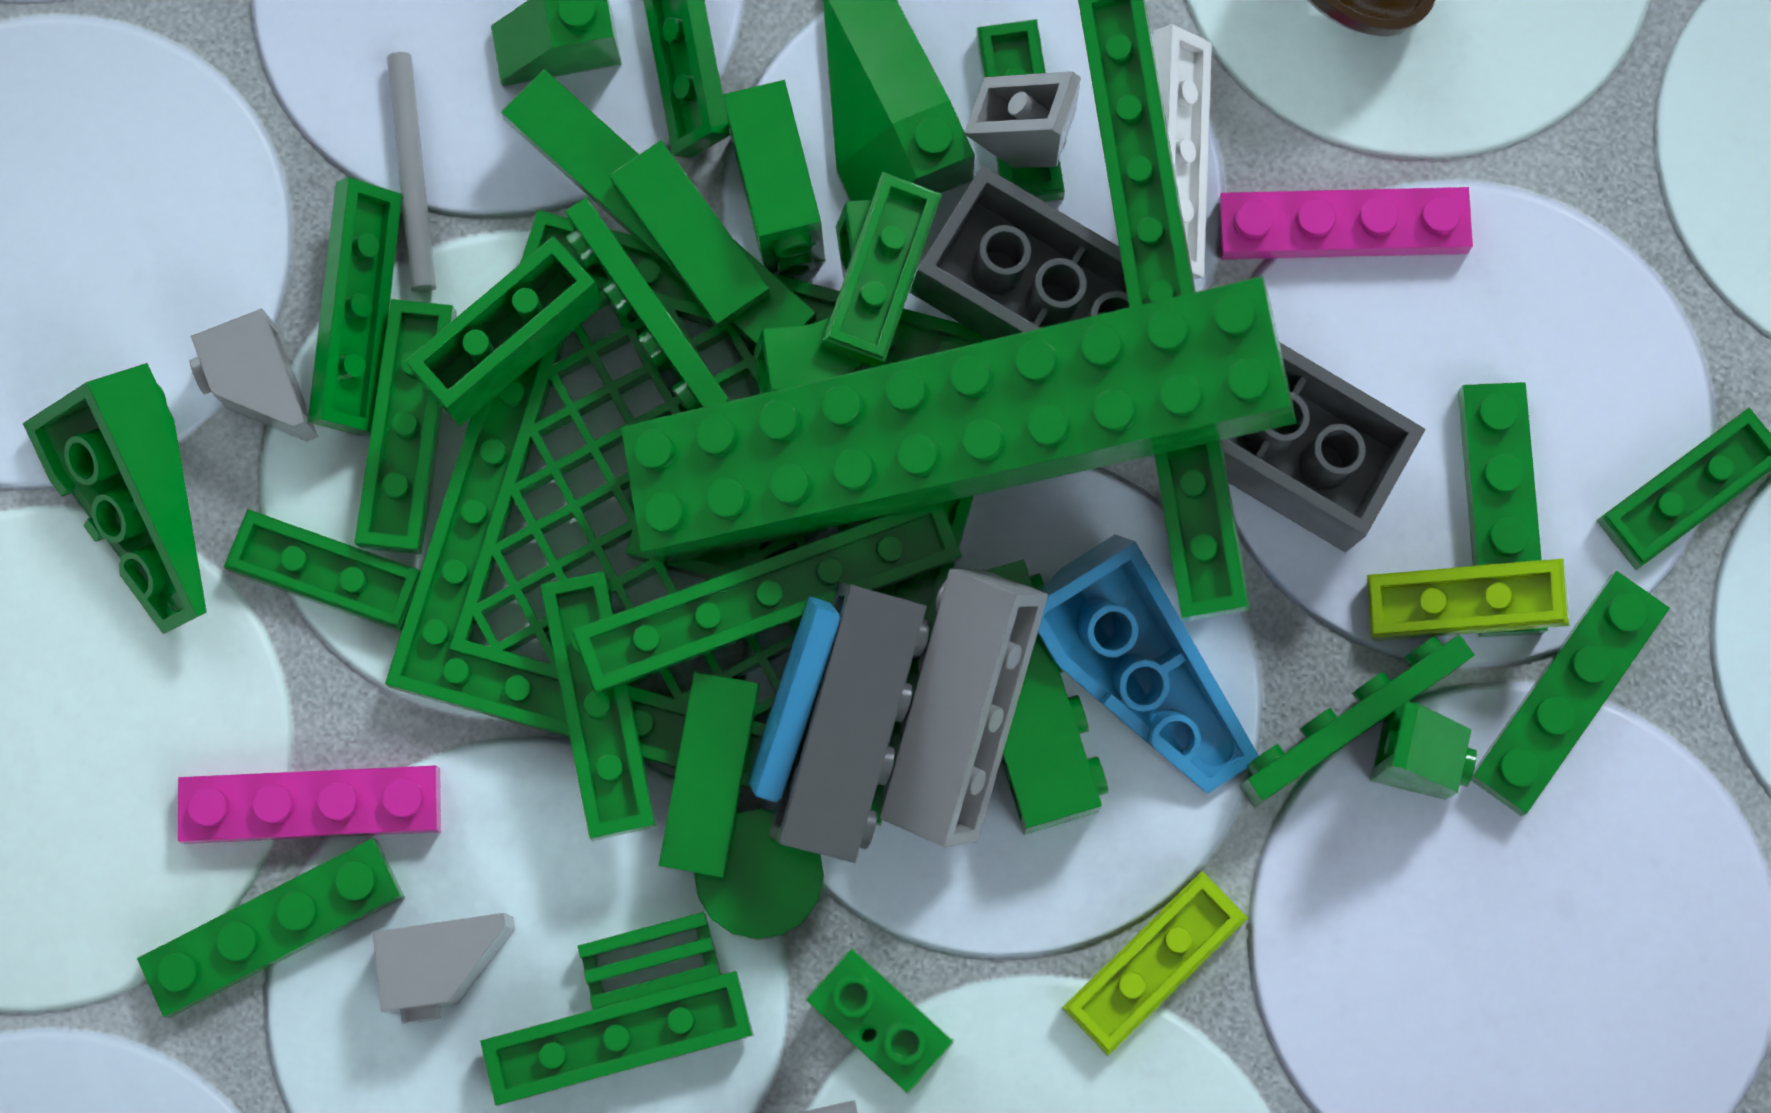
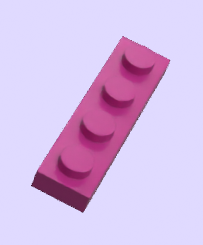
M1469 187L1220 193L1218 199L1221 260L1468 254L1473 247Z
M436 765L178 777V842L183 844L441 832L440 768Z

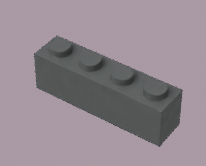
M839 582L832 605L839 613L841 620L782 797L778 799L768 835L782 845L856 863L859 848L866 850L875 832L877 813L870 810L877 784L882 786L886 784L893 767L895 751L893 747L888 746L894 722H902L909 709L912 685L905 682L912 657L919 659L924 652L929 636L930 622L923 619L927 607L925 605Z

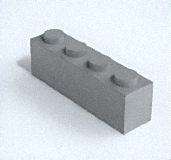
M983 569L949 570L947 580L941 586L936 598L937 616L930 641L919 659L918 671L920 677L913 702L901 723L903 738L895 766L892 768L889 779L884 785V796L886 798L880 819L943 847L978 842L1048 598L1047 593Z

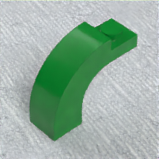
M871 200L846 201L835 226L843 279ZM831 316L809 325L764 328L754 350L760 394L869 369L871 366L820 348Z

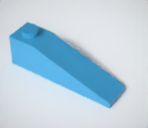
M1114 534L1063 566L1040 590L1047 593L1048 598L1037 634L1054 663L1207 794L1247 769L1246 765L1259 756L1136 541Z

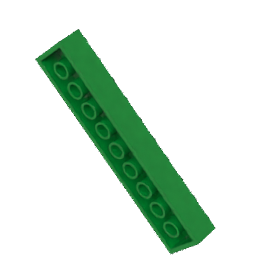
M1263 276L634 423L622 426L621 431L641 553L663 564H669L1296 424V418L1270 296Z

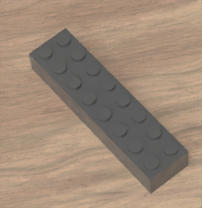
M983 165L918 267L909 292L988 340L1129 308L1119 246ZM1279 342L1296 424L1221 440L1228 482L1346 553L1368 534L1426 429Z

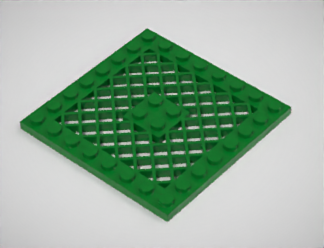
M537 210L521 262L554 236L596 282L604 303L598 310L610 305L622 328L592 344L580 324L573 331L583 349L559 361L567 338L566 336L470 418L385 685L395 690L570 739L552 643L546 634L549 631L547 617L538 619L525 595L526 593L555 577L558 581L568 579L565 574L566 571L597 556L610 580L608 584L611 597L617 594L625 609L628 610L634 608V605L625 589L656 572L668 594L678 592L665 568L706 579L702 581L705 582L782 554L795 546L798 548L807 545L806 540L826 529L781 538L764 548L763 542L669 564H663L641 553L635 513L623 493L624 490L630 488L628 472L615 478L602 453L623 442L622 426L681 413L684 408L676 397H672L660 373L669 369L668 365L665 363L659 368H655L636 340V336L643 332L642 328L636 320L631 323L627 315L620 318L602 292L600 286L608 282L596 263L586 269L568 244L565 237L573 232L568 218ZM609 229L702 361L703 359L699 352L729 337L742 361L713 376L720 387L724 388L750 374L759 390L755 355L750 354L739 332L729 323L718 330L683 281L632 235ZM772 273L816 312L817 319L813 323L831 316L840 291ZM903 308L884 365L988 341V339L960 323ZM680 318L714 327L691 339ZM631 342L643 365L612 381L600 357ZM592 363L604 386L573 402L561 378ZM651 379L664 403L634 419L621 394ZM553 384L565 407L541 420L551 385ZM612 400L625 424L594 440L581 416ZM573 421L586 445L554 461L542 437ZM534 442L547 466L522 479ZM594 458L607 483L575 499L562 475ZM555 480L567 505L536 521L523 496ZM615 496L628 522L597 538L583 513ZM974 496L942 502L959 549ZM515 502L528 526L503 539ZM576 518L589 543L557 560L544 534ZM848 524L836 526L839 532L850 529ZM630 537L626 555L628 558L645 563L618 577L604 551ZM536 539L549 565L517 581L504 556ZM956 561L876 591L927 606L923 617L924 620L930 622L927 644L930 641L937 616L936 598L938 592L947 580L949 570L954 569ZM496 562L509 586L484 599ZM516 599L530 625L499 642L486 615ZM798 620L788 623L793 634L762 650L755 636L747 638L746 641L754 655L722 672L712 652L703 654V657L713 675L738 679L761 666L774 692L777 693L780 680L769 661L791 650L800 623ZM476 622L489 646L471 642ZM537 638L551 664L510 652ZM912 657L905 682L912 685L909 707L912 705L920 677L918 671L919 659ZM669 668L660 670V673L674 698L632 687L655 673L630 681L628 685L643 759L676 768L691 690L682 694ZM776 694L756 705L742 781L743 788L752 790L748 778L766 724L756 722L755 720L771 712ZM898 721L894 722L888 744L895 751L893 767L895 766L903 738L901 734L902 722ZM877 784L870 810L876 811V825L881 826L883 820L880 819L886 796H884V786Z

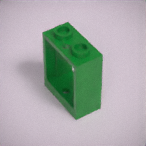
M780 80L723 94L731 140L763 266L771 273L778 272L779 275L786 277L805 274L815 268V263L825 261L821 218L785 80Z
M852 948L805 999L907 1094L911 1092L954 1042ZM867 1029H874L876 1031V1037L871 1042H864L862 1038L864 1031Z

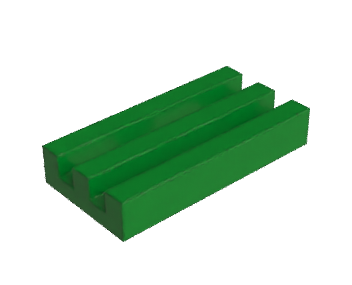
M705 912L577 945L585 970L583 972L586 984L589 987L593 1010L721 975ZM692 930L697 932V941L598 967L596 956ZM700 954L703 956L705 966L609 992L604 991L603 980Z

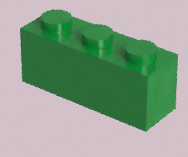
M552 236L413 353L405 362L418 381L460 427L603 306L604 303L596 282L561 243Z

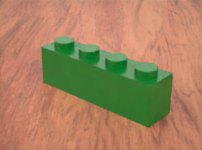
M1024 559L986 570L1039 591L1045 586L1040 573L1029 576ZM1038 634L1001 758L1024 835L1096 814L1102 807L1099 796L1109 793L1105 774L1098 756L1087 759L1080 734L1089 732L1082 702L1078 694L1071 697L1067 696L1060 674L1064 671L1054 663Z

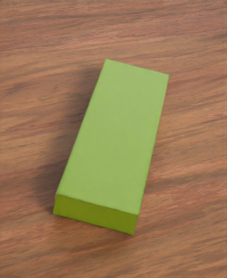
M1563 558L1367 575L1371 639L1374 641L1570 626L1566 571Z
M1201 871L1101 968L1062 1009L1104 1054L1109 1056L1248 917Z

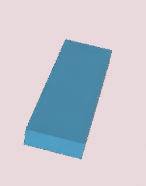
M808 597L748 778V782L756 797L777 802L782 797L841 620L839 613L830 602Z

